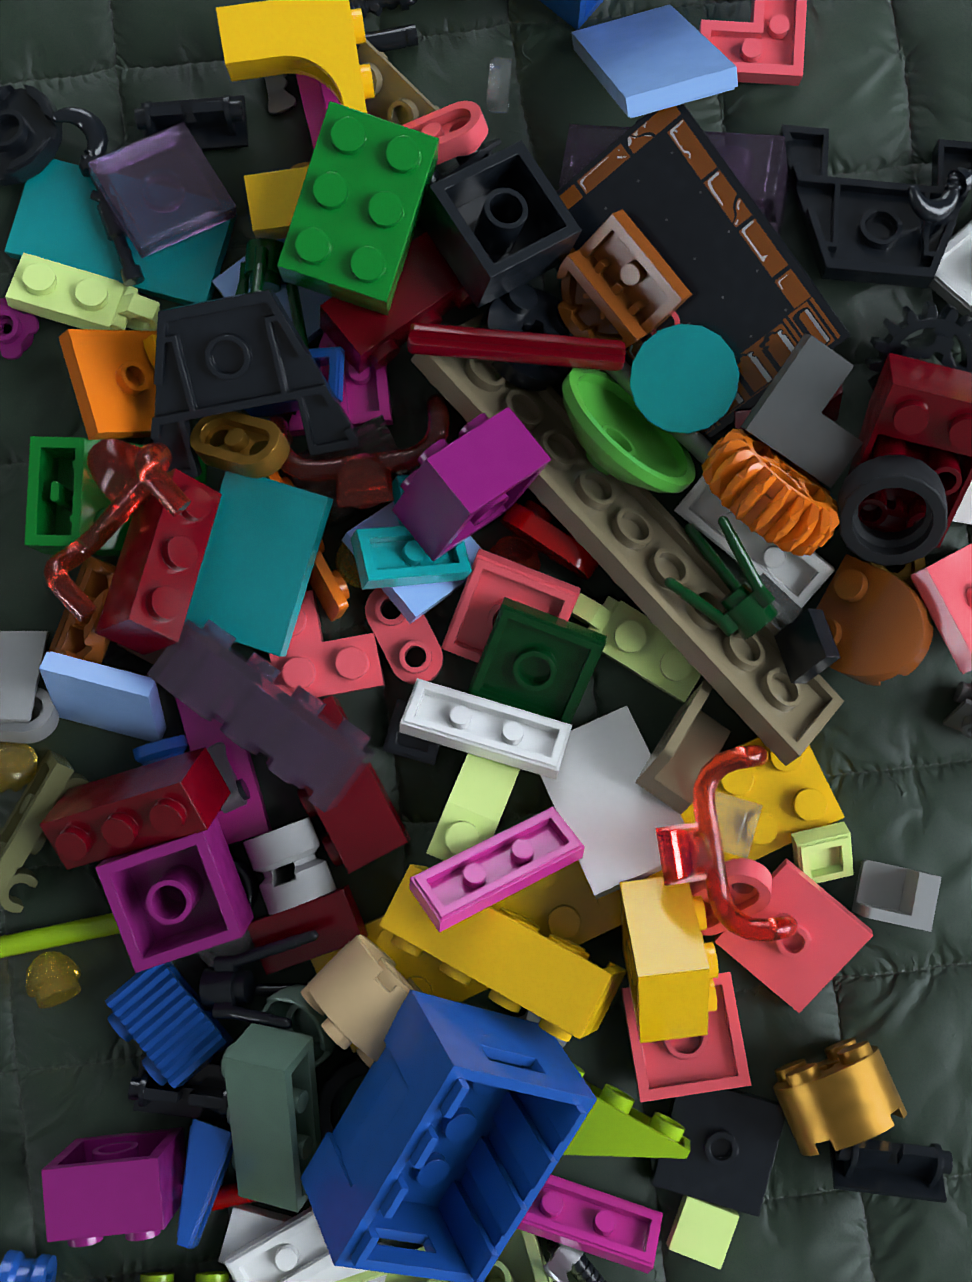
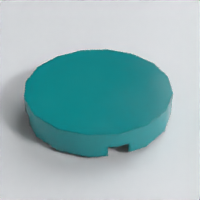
M677 324L659 330L642 344L632 362L630 387L635 405L649 423L669 433L690 434L709 429L726 415L737 395L739 370L734 352L720 335L700 325Z

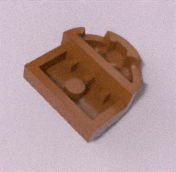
M623 209L612 213L579 250L567 255L557 273V279H562V301L558 304V311L568 330L575 337L620 340L625 343V348L652 333L692 295Z
M846 554L816 608L823 610L841 657L829 667L855 681L871 686H880L882 681L891 679L899 674L903 676L909 675L923 661L933 638L934 628L928 621L927 610L923 600L915 588L896 576Z
M85 556L48 652H55L102 664L110 640L96 634L95 631L116 569L115 565L92 556L91 558Z

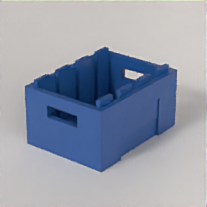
M414 990L409 991L384 1039L386 1047L378 1061L373 1062L334 1131L326 1133L300 1178L334 1266L451 1282H484L597 1101L596 1096L554 1036L538 1026L539 1023ZM379 1238L422 1244L425 1251L380 1245L377 1242Z

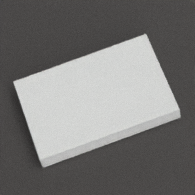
M627 705L571 730L557 779L540 775L556 811L585 846L583 858L579 859V863L596 899L619 890L620 882L641 880L698 854L697 847L681 815L635 783L651 754Z

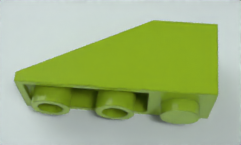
M574 1064L576 1069L583 1077L585 1071L576 1064ZM585 1080L596 1096L597 1101L563 1155L687 1159L690 1153V1139L683 1136L685 1128L680 1123L660 1112H655L651 1118L633 1108L635 1100L619 1088L605 1084L603 1089H600Z

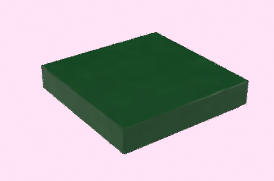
M504 597L467 693L571 724L605 647L607 636Z

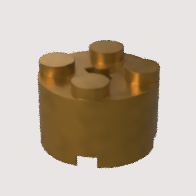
M850 1038L825 1048L824 1051L828 1058L826 1060L807 1064L805 1059H799L785 1064L774 1071L778 1082L773 1086V1089L802 1155H820L815 1144L828 1140L831 1141L835 1151L851 1147L895 1126L890 1114L903 1119L906 1117L907 1111L878 1046H870L869 1041L857 1043L855 1038Z

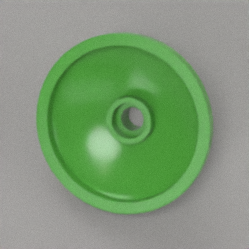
M578 367L573 368L568 373L562 383L565 410L577 440L586 451L587 459L598 471L606 475L611 474L629 485L658 493H680L694 481L696 475L695 466L688 450L669 432L649 423L635 405L634 399L609 374L600 370Z

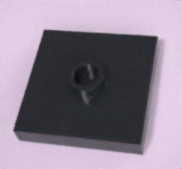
M734 1088L672 1098L667 1116L685 1128L683 1136L690 1139V1153L687 1159L656 1158L650 1178L651 1184L759 1217L785 1120L780 1103Z

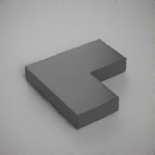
M805 333L747 416L741 428L824 485L832 488L863 442L822 414V411L854 365L814 336Z

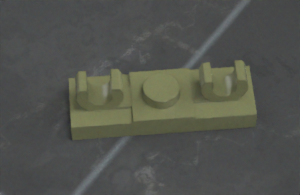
M49 749L0 832V904L5 910L12 913H21L24 905L21 899L9 895L11 887L18 883H24L36 888L38 884L35 874L22 866L29 854L36 855L41 850L47 839L39 824L68 789L89 783L85 776L74 773L75 770L66 757Z

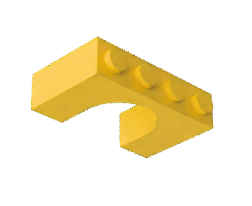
M266 0L216 7L224 61L232 82L282 74L305 75L318 80L329 88L341 105L367 113L365 99L375 98L370 63L359 65L356 45L366 43L361 8L350 9L349 0ZM309 165L244 175L252 229L256 238L275 240L286 238Z

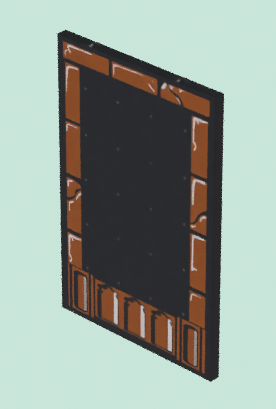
M685 104L648 113L643 118L637 119L636 123L556 191L582 230L570 254L579 250L612 213L623 209L692 293L675 311L680 318V324L700 325L720 335L734 352L739 370L737 395L724 417L709 429L699 431L708 440L718 432L728 429L729 424L734 420V411L750 410L756 405L805 333L814 336L830 349L835 348L851 336ZM561 265L555 267L557 272ZM670 315L655 330L658 332L661 329L674 326L673 317ZM651 333L625 348V361L631 367L642 344L652 337Z

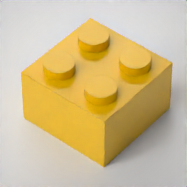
M687 874L620 882L622 950L640 1043L708 1035V1013L710 1011H717V996L713 978H718L719 969L714 943H704L701 930L707 929L706 911L702 896L692 897Z

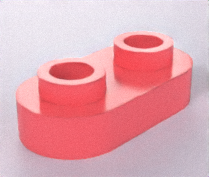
M472 101L453 103L402 125L439 138L438 161L436 165L458 156L472 154L480 147L488 134V125L481 108Z
M376 588L366 601L365 615L391 669L399 679L411 685H415L417 678L428 682L432 681L440 673L444 659L441 646L425 615L423 614L411 624L402 613L395 619L385 618L382 614V608L386 602L391 600L381 588ZM415 647L423 649L426 653V660L419 667H411L406 662L408 651Z
M737 858L728 860L689 883L692 897L702 896L704 901L707 929L701 930L703 936L716 935L765 909L771 900V873L765 866L751 859Z

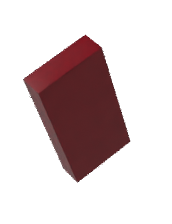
M349 885L337 888L328 894L273 915L266 914L252 920L248 931L255 948L310 930H316L319 934L316 941L260 959L266 975L341 949L356 935L368 936Z

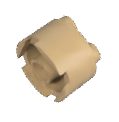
M359 934L349 941L300 993L314 1010L323 1016L327 1015L328 1018L321 1024L327 1035L344 1050L352 1043L358 1047L356 1050L358 1055L371 1068L373 1062L378 1061L386 1047L384 1039L409 991L422 992V990L410 977L406 980L395 968L397 964L367 937Z

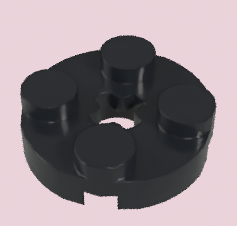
M528 283L495 299L485 311L479 327L519 332L527 330L532 333L574 336L568 330L559 314L558 304L561 301L548 292L533 288ZM494 361L492 363V366L504 379L520 388L531 391L546 390L549 385L562 384L564 378L573 369L572 367Z

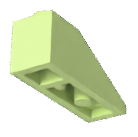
M468 753L426 853L444 861L494 836L520 769Z

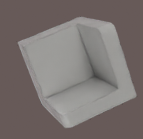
M863 860L860 864L851 912L865 918L931 932L942 877L876 861Z

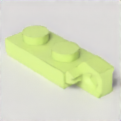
M24 252L5 295L7 304L12 309L80 329L125 330L127 327L139 331L157 330L160 304L155 300L139 295L137 288L125 286L115 279Z
M580 592L571 616L588 626V629L607 636L602 654L676 700L684 703L701 677V674L688 663L686 658L670 640L651 623L646 615L625 602H618L608 596L603 605Z

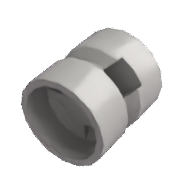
M310 817L243 842L253 871L264 874L265 879L259 888L269 915L296 907L337 889L327 861L318 859L315 855L321 844ZM294 863L295 878L287 869L286 864Z

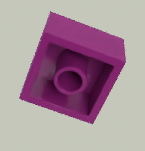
M510 407L505 408L490 419L485 413L478 415L461 429L458 434L460 438L450 444L445 439L432 444L417 459L421 467L411 473L401 483L400 487L404 492L392 511L432 561H435L510 509L552 460Z
M217 816L208 830L104 859L95 867L135 973L241 938L254 918Z
M184 1127L76 1138L41 1170L47 1242L67 1240L69 1247H85L102 1241L103 1236L125 1234V1239L128 1241H142L158 1236L161 1230L166 1228L181 1205L186 1164Z

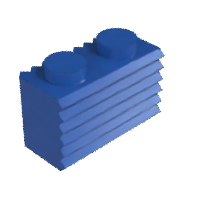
M171 961L136 973L105 1000L106 1005L112 1009V1013L107 1017L110 1025L123 1040L130 1042L134 1039L140 1045V1048L147 1054L141 1060L144 1068L161 1086L167 1082L173 1088L183 1086L234 1042V1039L219 1020L213 1019L212 1012L204 1010L199 995Z

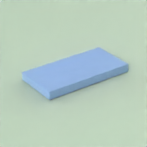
M670 4L571 32L574 51L627 117L630 118L730 91L738 87L737 66Z

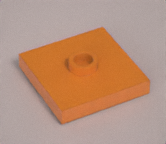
M67 329L58 337L88 440L151 437V424L155 413L156 385L154 384L155 369L148 359L143 340L152 334L157 335V331Z

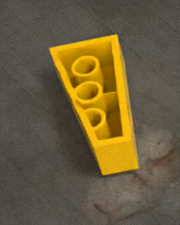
M410 864L379 926L394 934L391 940L392 944L417 957H421L423 951L441 960L442 963L439 970L458 982L469 985L471 979H474L491 989L488 998L507 1010L519 1013L521 1007L541 1017L538 1024L541 1029L560 1040L569 1042L572 1035L582 1039L598 1030L627 972L626 969L610 961L606 968H601L588 961L590 955L585 952V948L566 938L562 939L552 934H549L547 938L538 933L540 927L535 922L502 907L497 911L489 906L461 922L438 932L409 889L410 877L428 869V867Z

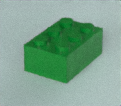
M330 101L277 264L283 281L388 316L438 161L439 138Z

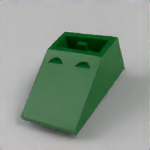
M30 436L24 545L47 555L120 556L141 488L149 483V465L152 463L153 446L100 439L88 440V438ZM198 456L202 474L194 479L207 485L208 465Z

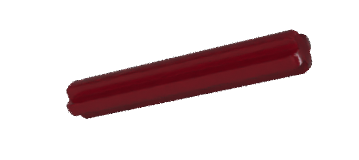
M418 322L412 323L409 326L407 348L412 354L607 371L623 369L626 355L625 343L620 340Z

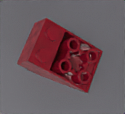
M889 353L870 398L858 439L863 444L852 459L848 475L859 464L884 455L901 454L919 459L937 472L946 494L948 508L947 529L940 543L936 546V548H940L972 481V373ZM885 488L868 495L858 507L860 521L867 527L881 532L902 531L914 526L926 514L924 499L916 492L903 488Z

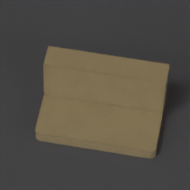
M706 680L699 685L677 711L635 782L679 814H682L692 804L731 732L700 710L713 689Z

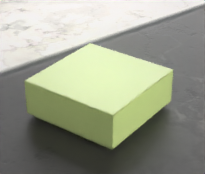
M844 821L791 833L794 865L813 881L821 883L854 875L851 832Z
M683 1195L666 1242L667 1247L671 1251L721 1270L740 1216L737 1210Z

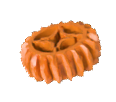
M732 429L725 437H721L707 453L708 457L701 467L703 470L702 475L705 482L709 485L711 493L721 500L722 506L728 508L736 516L737 520L746 524L751 532H756L762 536L767 543H774L782 551L791 552L793 555L811 556L818 547L822 548L833 536L835 528L839 525L840 521L838 517V504L831 497L830 491L824 488L817 479L750 433L742 429Z

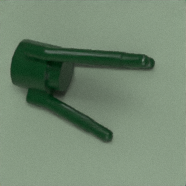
M269 238L251 239L246 244L245 261L240 263L239 282L235 295L248 293L249 288L250 292L272 288L277 293L281 290V284H286L292 323L309 349L298 286L283 281L277 267L284 243Z
M720 516L718 524L750 586L746 581L740 584L695 526L687 524L684 528L686 534L730 590V593L720 601V604L726 611L722 613L674 578H666L664 581L665 586L715 622L727 637L737 631L744 640L750 638L778 614V611L771 604L776 598L763 584L738 534L726 516Z

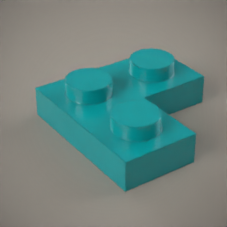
M409 475L396 476L391 483L390 488L394 504L397 503L404 492L400 487L401 483ZM399 518L400 526L356 529L350 538L362 590L462 581L472 572L464 541L435 561H432Z

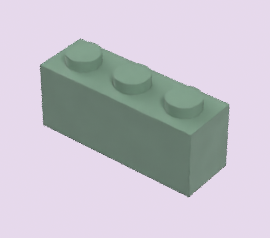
M251 1023L237 1041L226 1049L221 1064V1073L226 1083L228 1101L227 1122L231 1127L233 1144L232 1166L236 1171L238 1196L298 1213L308 1199L300 1178L322 1142L313 1036Z

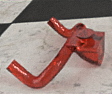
M434 394L428 398L426 402L428 429L423 439L414 446L405 449L354 454L322 460L304 459L298 456L290 447L289 455L281 469L283 472L301 481L323 482L336 480L338 508L348 506L371 508L381 502L394 501L391 473L407 471L421 466L417 461L419 456L435 442L447 439L450 420L447 400L440 394ZM280 415L270 416L267 420L274 422L278 426L290 446L293 436L289 431L287 421Z
M105 439L96 443L88 452L87 465L90 474L98 488L111 503L86 532L66 548L51 556L46 561L44 568L46 584L80 623L88 619L97 610V607L70 578L68 572L96 553L117 532L123 523H126L138 507L147 504L153 495L173 517L183 512L191 503V500L166 474L173 456L170 449L163 443H150L141 448L117 439Z
M748 745L720 752L701 767L693 785L694 823L658 827L655 829L665 886L705 880L707 896L713 913L729 932L748 941L770 942L792 937L798 930L797 920L787 912L779 913L776 917L752 918L742 913L734 904L730 894L715 804V792L718 784L728 773L747 768L760 769L766 765L768 761L767 750L760 745Z

